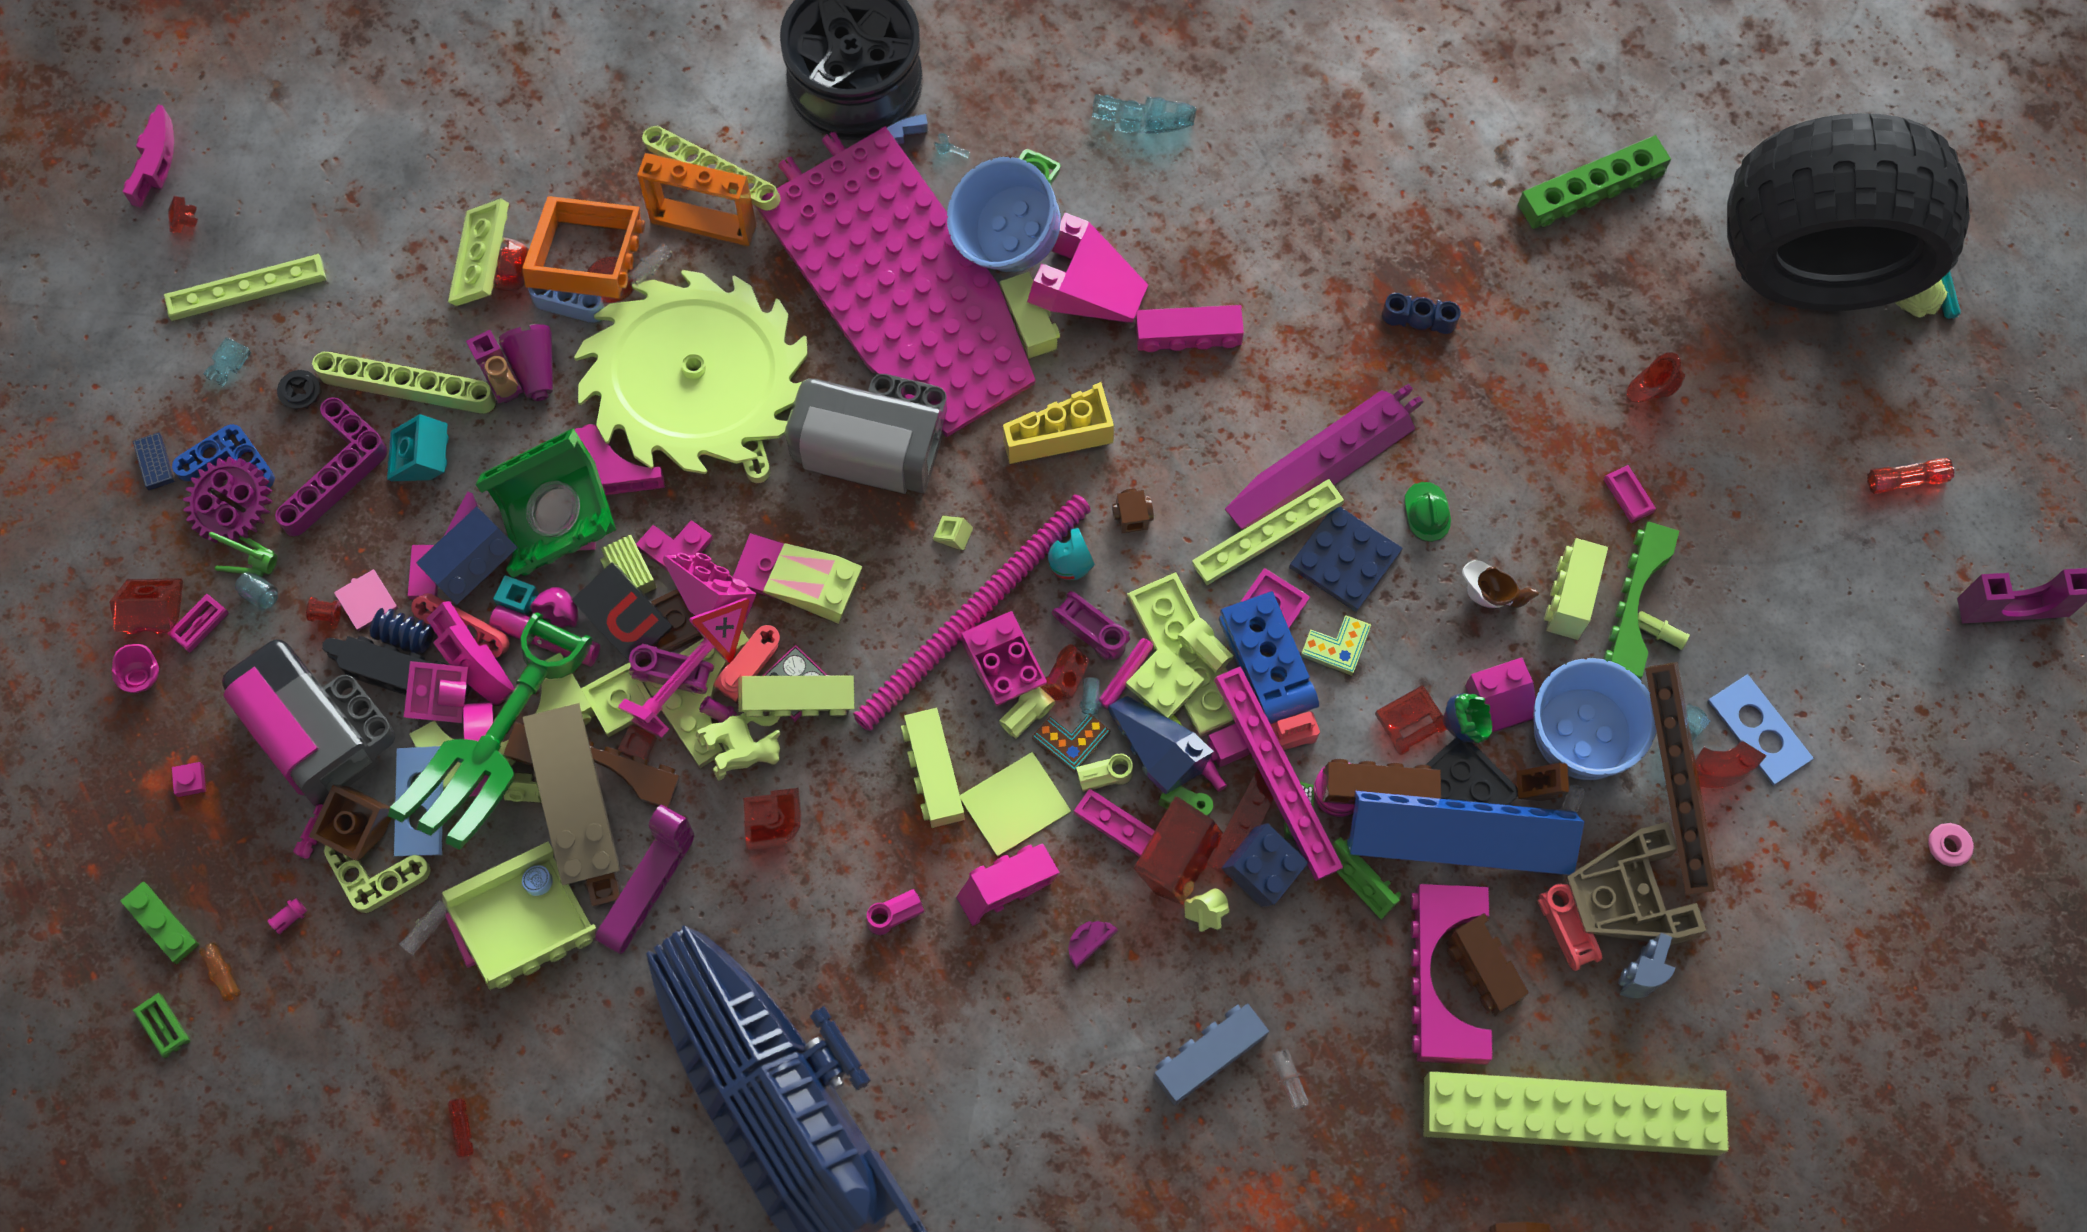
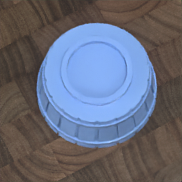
M999 157L982 162L961 179V182L957 184L952 193L947 210V227L951 235L950 238L957 250L965 258L985 268L1004 272H1017L1031 268L1049 254L1059 235L1061 217L1054 191L1044 174L1036 166L1029 162L1027 163L1025 160L1014 157Z
M1584 658L1558 667L1543 682L1534 704V736L1541 754L1549 764L1566 763L1568 776L1576 779L1597 780L1629 769L1640 761L1641 757L1645 756L1653 743L1652 740L1655 738L1656 726L1648 689L1635 674L1611 661L1607 662L1598 658H1587L1585 660Z

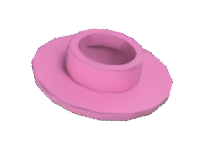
M1952 823L1941 824L1935 827L1929 835L1928 844L1930 852L1943 865L1950 867L1961 866L1968 862L1973 855L1974 845L1972 838L1959 825ZM1948 838L1955 842L1957 846L1956 852H1950L1945 848L1944 839Z

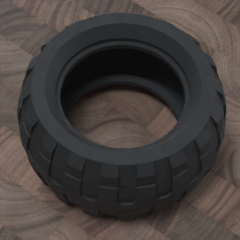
M1856 113L1826 116L1790 126L1763 140L1742 160V165L1735 172L1734 183L1732 184L1727 202V239L1732 256L1735 259L1737 271L1741 273L1742 280L1760 295L1771 301L1800 309L1848 311L1883 306L1910 298L1938 283L1958 262V256L1963 250L1964 238L1966 237L1970 219L1967 180L1958 161L1957 153L1949 146L1948 141L1927 126L1910 119L1884 114Z

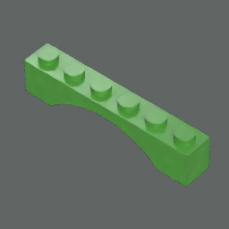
M1647 522L1642 530L1638 529L1633 542L1634 545H1637L1636 553L1631 554L1627 568L1631 569L1630 576L1625 577L1621 592L1625 593L1623 602L1619 601L1615 611V617H1618L1617 626H1612L1608 641L1612 642L1611 649L1606 650L1603 660L1607 662L1611 661L1625 667L1626 670L1631 671L1639 679L1643 676L1649 653L1643 642L1638 624L1640 594L1645 582L1656 571L1667 565L1673 556L1679 530L1652 522Z

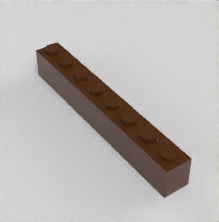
M1678 662L1649 666L1645 670L1685 893L1689 895L1716 891L1718 883Z

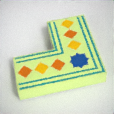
M1345 615L1337 639L1310 630L1301 657L1352 676L1371 624Z

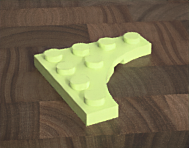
M741 631L735 656L749 641L743 631ZM704 638L679 654L690 656ZM714 648L703 659L714 665V670L709 673L706 683L708 688L706 694H697L677 689L663 704V709L661 710L699 768L713 761L719 754L724 753L719 743L710 751H707L706 747L701 748L696 737L697 730L712 724L711 717L700 712V705L707 696L713 699L716 688L713 686L714 682L723 668L729 664ZM649 681L643 682L652 697L663 686Z

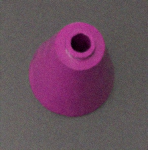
M544 324L529 325L530 330L522 331L521 327H518L499 336V345L526 397L533 398V401H542L549 398L548 394L553 392L552 332L550 327Z

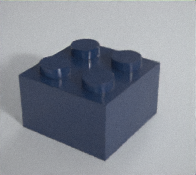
M1267 823L1255 826L1221 869L1257 904L1265 907L1276 904L1309 862Z

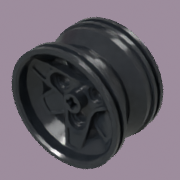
M794 0L782 20L780 44L783 60L786 65V81L790 101L797 114L807 125L824 135L828 134L829 137H831V132H835L841 140L857 141L863 140L885 126L887 128L911 115L921 96L923 77L919 56V23L912 6L907 0ZM806 64L817 65L812 74L809 72ZM889 70H893L886 79L881 80V77L885 76Z

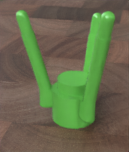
M214 532L209 533L211 538L248 554V564L252 565V568L215 566L216 571L252 574L261 578L264 573L271 574L274 570L278 558L274 551L263 547L251 538L245 539L241 535H239V538L255 549L252 550Z

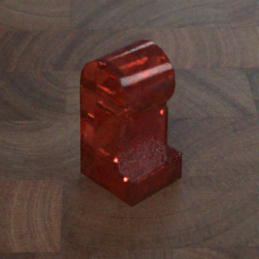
M1073 644L1065 646L1058 654L1056 663L1049 676L1045 677L1047 684L1041 686V688L1055 700L1073 698L1088 667L1089 658Z

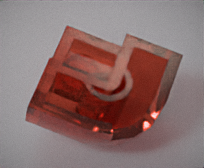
M799 788L770 791L771 795L743 798L747 851L777 848L788 844L796 836L801 826L802 817Z

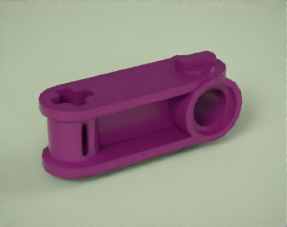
M1069 591L1066 595L1067 599L1060 607L1052 610L1054 618L1095 649V652L1104 659L1113 660L1121 657L1125 652L1126 644L1130 641V633L1078 594ZM1115 638L1119 643L1117 645H1108L1105 641Z
M646 644L638 645L630 653L629 662L631 666L628 673L632 679L664 685L689 656L661 650ZM643 659L651 660L650 665L647 667L638 666L639 662ZM702 660L678 689L697 694H706L708 689L706 683L709 673L714 670V665Z

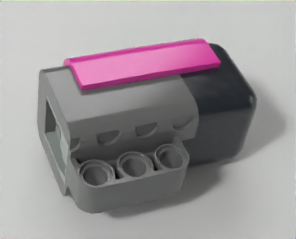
M283 640L268 642L223 675L222 686L225 690L224 699L295 791L299 795H305L314 806L324 804L332 785L351 786L377 765L375 761L377 759L376 756L391 746L395 740V732L387 719L352 676L341 675L322 687L291 646ZM353 688L350 694L342 695L345 689ZM369 708L365 715L358 716L361 709ZM385 728L382 735L374 736L378 729Z

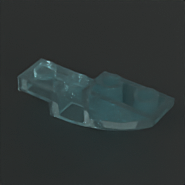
M1095 94L1092 116L1115 121V130L1142 134L1163 133L1194 125L1197 107L1190 106L1187 103L1167 101L1160 97L1153 98L1147 96L1144 105L1133 100L1125 101L1110 95L1102 96Z

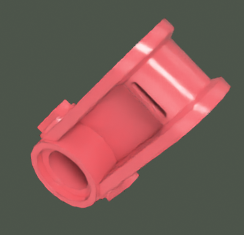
M764 625L757 629L733 661L720 673L713 686L720 690L724 696L737 702L738 678L741 676L758 675L778 648L780 639L778 630L771 625ZM768 637L772 639L771 643H762V639L766 640Z
M1557 884L1547 892L1540 894L1537 902L1544 916L1546 915L1571 969L1577 971L1580 970V966L1591 961H1602V953L1594 934L1584 932L1570 886L1568 884ZM1552 896H1560L1564 901V907L1556 906Z

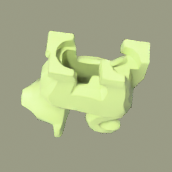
M746 712L739 716L729 717L723 723L711 724L697 730L696 737L701 748L706 747L707 751H710L718 743H722L726 752L714 758L716 766L713 768V772L718 781L724 779L726 771L747 768L757 762L775 765L779 761L780 746L777 738L780 735V731L776 730L758 742H754L747 724L753 721L761 726H772L778 722L780 717H775L774 712H770L768 716L746 717Z

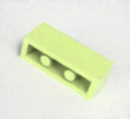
M1030 272L1000 281V289L1027 359L1056 350L1057 339L1060 338L1056 323L1052 324L1049 316H1051L1050 311L1027 302L1033 284Z

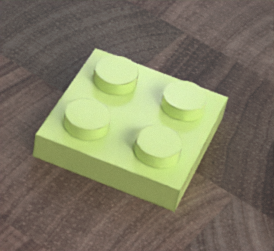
M1162 645L1126 682V687L1154 711L1170 719L1203 685L1204 678L1166 646Z
M630 662L581 688L608 737L634 724L631 721L634 716L618 708L624 699L643 706L651 698L642 681L632 679L628 673L631 666Z

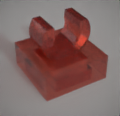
M174 196L168 208L170 232L181 233L184 225L195 227L198 222V218H191L187 215H194L197 207L194 205L185 206V197Z

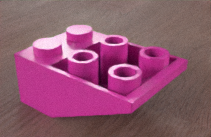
M683 553L664 555L663 562L691 613L697 616L746 598L750 600L744 623L746 622L756 597V593L748 588L747 583L729 575V570L717 566L711 562V558L703 553H696V555H686Z
M1012 611L962 632V645L996 706L1047 684Z

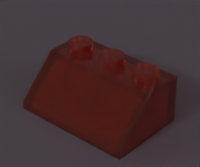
M1175 796L1133 869L1155 895L1183 905L1186 898L1192 893L1199 875L1205 870L1214 849L1220 844L1223 832L1213 819Z

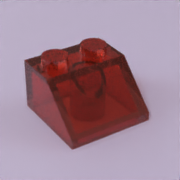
M182 578L127 579L109 601L115 632L137 634L142 631H153L156 634H163L171 631L179 620L183 588Z

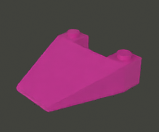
M1065 213L1061 220L1057 241L1051 251L1071 258L1072 261L1066 273L1041 263L1033 280L1027 302L1051 312L1133 323L1136 310L1139 309L1148 284L1090 222Z

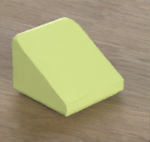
M942 516L933 540L956 549L964 550L973 527L964 518Z

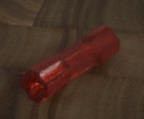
M1945 457L1894 468L1871 469L1867 473V483L1870 491L1876 494L1914 485L1949 482L1954 477V467L1952 460Z

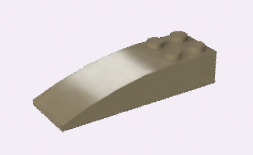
M577 703L524 716L523 722L562 885L619 871V861L580 704Z

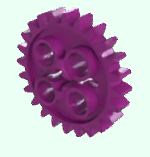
M228 457L226 462L218 458L217 466L208 462V471L205 472L199 469L198 472L201 477L199 479L191 478L195 484L194 487H186V490L191 493V496L183 498V501L190 504V506L183 509L184 512L190 515L186 519L187 522L193 525L192 529L200 533L201 537L209 538L214 543H217L218 540L209 536L210 532H214L237 543L239 535L248 539L247 531L250 529L257 532L255 524L257 522L265 523L261 515L270 513V511L264 508L265 505L272 503V500L265 497L272 492L271 489L266 487L269 480L263 477L264 473L256 468L255 465L250 462L247 463L241 458H238L236 461L232 457ZM228 479L227 484L222 487L223 482ZM210 489H215L246 508V511L242 513L211 494ZM249 492L248 496L243 500L244 495ZM212 502V506L207 509L209 503ZM233 514L232 520L228 522L229 517Z

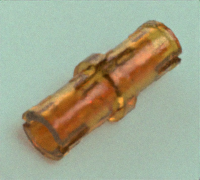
M217 943L207 944L205 946L208 950L202 947L199 950V954L209 970L208 977L215 982L223 1001H231L234 999L232 994H235L236 997L241 994L231 975L232 968L230 964L225 963Z

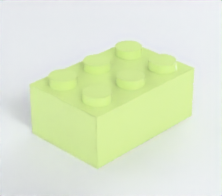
M1578 538L1574 540L1571 547L1566 546L1563 557H1560L1556 572H1559L1557 581H1554L1550 593L1553 599L1551 605H1548L1544 620L1548 621L1546 631L1576 640L1580 638L1591 620L1608 547Z

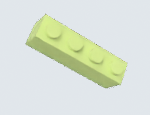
M854 675L741 676L738 678L739 712H746V717H762L763 712H774L775 717L791 716V711H802V716H819V711H830V716H846V711L854 709Z
M933 708L904 715L906 725H902L901 730L904 742L910 741L912 751L907 753L911 768H917L919 777H915L914 782L917 794L923 793L925 803L920 804L924 821L930 820L931 828L964 820V811L938 709Z

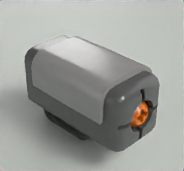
M888 374L876 375L870 383L868 392L815 378H808L800 384L785 428L788 451L794 461L803 464L805 470L903 494L907 490L925 493L940 447L943 422L947 413V396L942 388ZM882 388L889 389L885 393L878 392V390ZM908 394H912L915 396L911 399L904 398V396ZM934 400L941 402L938 405L929 404L931 401Z

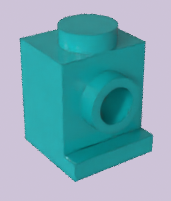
M505 575L493 600L497 606L501 605L529 616L530 612H532L530 608L531 603L539 593L535 586ZM523 598L521 603L517 602L519 599Z

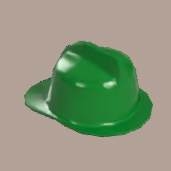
M1419 482L1412 485L1405 495V507L1411 531L1423 541L1433 542L1442 539L1448 533L1451 526V516L1444 491L1431 482Z

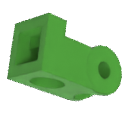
M1182 786L1166 795L1162 793L1158 805L1197 823L1206 821L1213 809V801L1207 794H1196Z

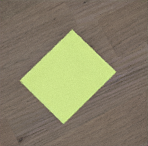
M1033 752L960 795L962 803L997 857L1071 812Z

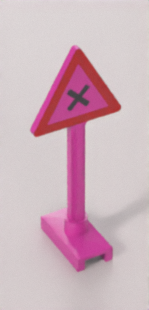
M743 598L691 617L690 623L701 633L704 640L655 696L649 698L643 706L624 699L618 708L634 716L631 721L635 725L662 738L669 728L657 717L658 713L663 709V704L707 654L714 648L726 662L731 663L733 661L750 600Z

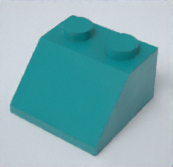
M419 414L391 430L387 480L426 481L444 473L447 466L448 423Z

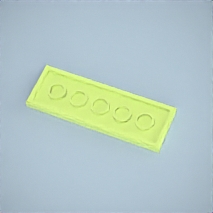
M1175 572L1127 593V599L1146 636L1153 644L1154 651L1156 652L1162 645L1166 646L1204 678L1203 685L1183 705L1198 737L1201 738L1234 723L1235 721L1214 682L1216 676L1228 672L1226 667L1215 673L1196 653L1191 654L1177 638L1185 628L1199 617L1177 573Z

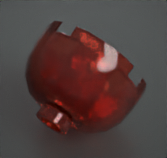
M504 237L502 243L507 244V246H503V250L500 249L498 266L494 276L496 279L499 278L498 283H493V288L515 291L525 286L522 268L529 248L520 241Z

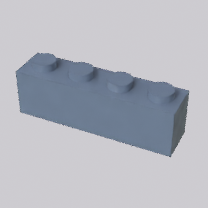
M1248 1003L1242 1008L1239 1005L1233 1007L1225 1014L1227 1018L1219 1025L1213 1022L1202 1031L1204 1035L1196 1042L1193 1039L1189 1040L1178 1049L1180 1051L1178 1056L1172 1060L1168 1056L1155 1066L1157 1071L1154 1073L1153 1078L1174 1106L1267 1037L1269 1030Z

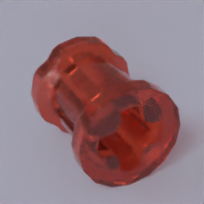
M311 597L306 609L307 621L322 620L329 621L332 625H337L342 611L341 603L337 600L333 601V603L318 601V598Z

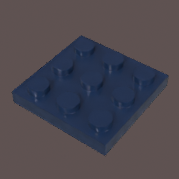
M1338 507L1326 515L1290 563L1289 568L1357 613L1403 548L1345 509Z

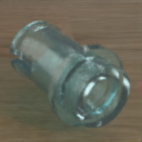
M1097 678L1083 679V699L1079 706L1082 709V713L1087 715L1089 713L1091 715L1098 714L1099 709L1102 707V704L1099 702L1100 680Z

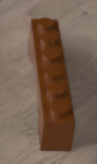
M515 722L504 756L508 759L533 766L524 722L523 724ZM589 741L594 763L610 769L623 778L635 791L641 802L656 807L660 805L667 808L670 807L679 781V775L674 774V768L659 764L658 768L647 765L648 760L632 756L630 760L621 757V751L610 747H605L603 751L594 748V743Z

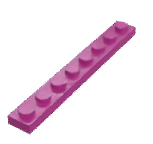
M1241 666L1216 676L1214 682L1303 857L1309 862L1307 865L1315 881L1341 870L1343 866Z

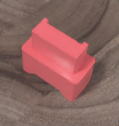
M1312 711L1270 724L1283 750L1315 743L1320 733Z

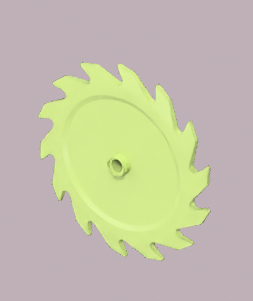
M682 270L681 274L689 283V287L681 288L656 280L632 284V289L646 295V299L610 303L594 314L595 319L612 321L614 324L585 339L574 357L576 361L588 357L597 358V361L578 384V404L582 405L594 395L600 396L601 402L596 426L605 443L609 444L614 430L623 429L634 458L649 468H654L652 452L661 450L684 471L706 474L707 469L698 459L700 455H708L736 464L757 459V454L742 446L744 442L775 439L785 434L788 421L777 420L775 416L794 404L798 388L802 382L795 384L790 382V379L807 358V336H803L793 345H787L785 343L788 313L780 300H775L771 312H762L751 285L735 275L732 276L734 291L727 293L703 273Z

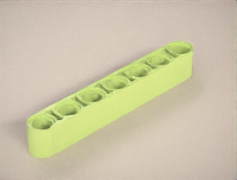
M332 352L318 353L312 362L313 368L320 380L328 385L476 413H488L496 405V400L490 386L481 380ZM332 366L329 370H324L326 367ZM357 371L354 375H349L351 372ZM383 375L381 379L375 380L376 377ZM409 380L406 384L400 385L403 381ZM435 385L432 389L425 390L428 386ZM460 390L459 393L451 395L453 391ZM480 395H486L483 399L477 400V397Z

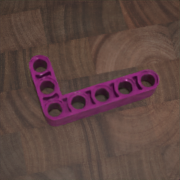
M338 398L326 399L321 404L320 411L330 428L349 445L277 509L275 514L276 521L289 536H298L304 533L382 462L387 455V447L379 434ZM340 411L337 416L331 417L335 412ZM358 428L354 433H349L352 429ZM377 444L373 449L368 450L369 446ZM357 462L355 466L347 468L349 464ZM337 480L332 486H327L329 482ZM316 498L314 503L307 505L311 499ZM291 517H296L293 522L287 523Z
M660 805L655 810L648 825L655 840L595 936L597 942L619 954H622L631 943L686 855L695 837L688 819L663 805Z

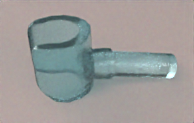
M938 134V139L942 142V144L934 142L938 153L945 154L950 151L967 158L969 157L970 151L951 144L946 134Z

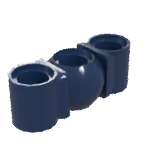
M1401 293L1390 294L1385 301L1382 311V318L1389 325L1395 326L1400 324L1405 327L1406 323H1408L1417 330H1425L1431 327V331H1438L1442 334L1452 333L1461 315V309L1455 302L1437 300L1435 305L1431 299L1426 297H1416L1411 300L1410 295L1405 296ZM1391 307H1396L1400 311H1394ZM1417 311L1424 312L1426 315H1419ZM1443 316H1449L1452 319L1448 320L1445 319Z

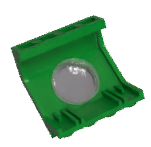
M574 428L481 473L475 484L481 493L489 492L501 512L508 538L518 547L512 552V558L506 569L512 578L520 574L526 576L535 569L545 564H551L558 558L568 553H574L581 547L591 542H596L605 535L616 531L595 461Z

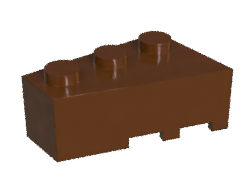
M1483 913L1453 933L1446 943L1448 946L1447 952L1455 963L1459 962L1465 971L1463 976L1471 987L1475 986L1481 995L1479 999L1483 1007L1488 1012L1491 1011L1494 1016H1497L1524 999L1529 992L1512 961L1507 962L1498 949L1502 945L1499 938L1495 937L1492 939L1485 926V923L1489 920L1486 914Z

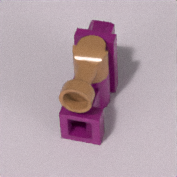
M491 330L467 340L466 343L477 364L480 366L498 403L503 401L508 403L518 398V394L522 393L523 390Z

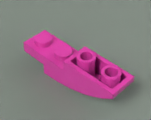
M159 104L154 113L149 116L148 124L143 134H140L137 139L136 147L142 156L137 159L131 177L124 184V195L131 205L140 208L151 187L162 189L173 157L174 132L172 121L164 107Z
M442 602L426 618L438 636L433 643L450 665L468 667L466 682L475 691L495 706L500 705L514 691L515 687L486 644L481 646L477 644L451 602Z

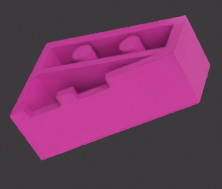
M1043 843L1036 847L1028 845L1020 849L1017 855L1011 858L1005 855L997 859L993 866L986 869L984 866H980L971 871L969 879L956 898L970 923L974 926L980 923L984 913L993 909L996 913L1004 910V904L1017 898L1022 900L1048 886L1060 872Z

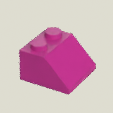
M1522 657L1470 675L1465 686L1469 694H1476L1479 697L1485 698L1484 703L1490 705L1489 713L1491 714L1492 733L1534 719L1533 712L1536 701L1534 684Z

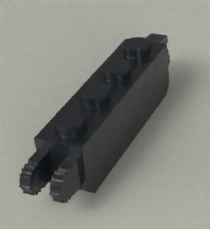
M347 636L346 641L330 637L322 642L324 652L327 653L330 659L337 661L339 668L345 675L406 695L410 661L431 663L425 661V658L419 654L410 652L409 655L400 653V650L388 644H384L381 647L363 636H358L357 639ZM435 661V662L433 663V664L448 665V664H446V663H444V662H441V661ZM467 682L465 701L468 697L469 692L471 691V686Z

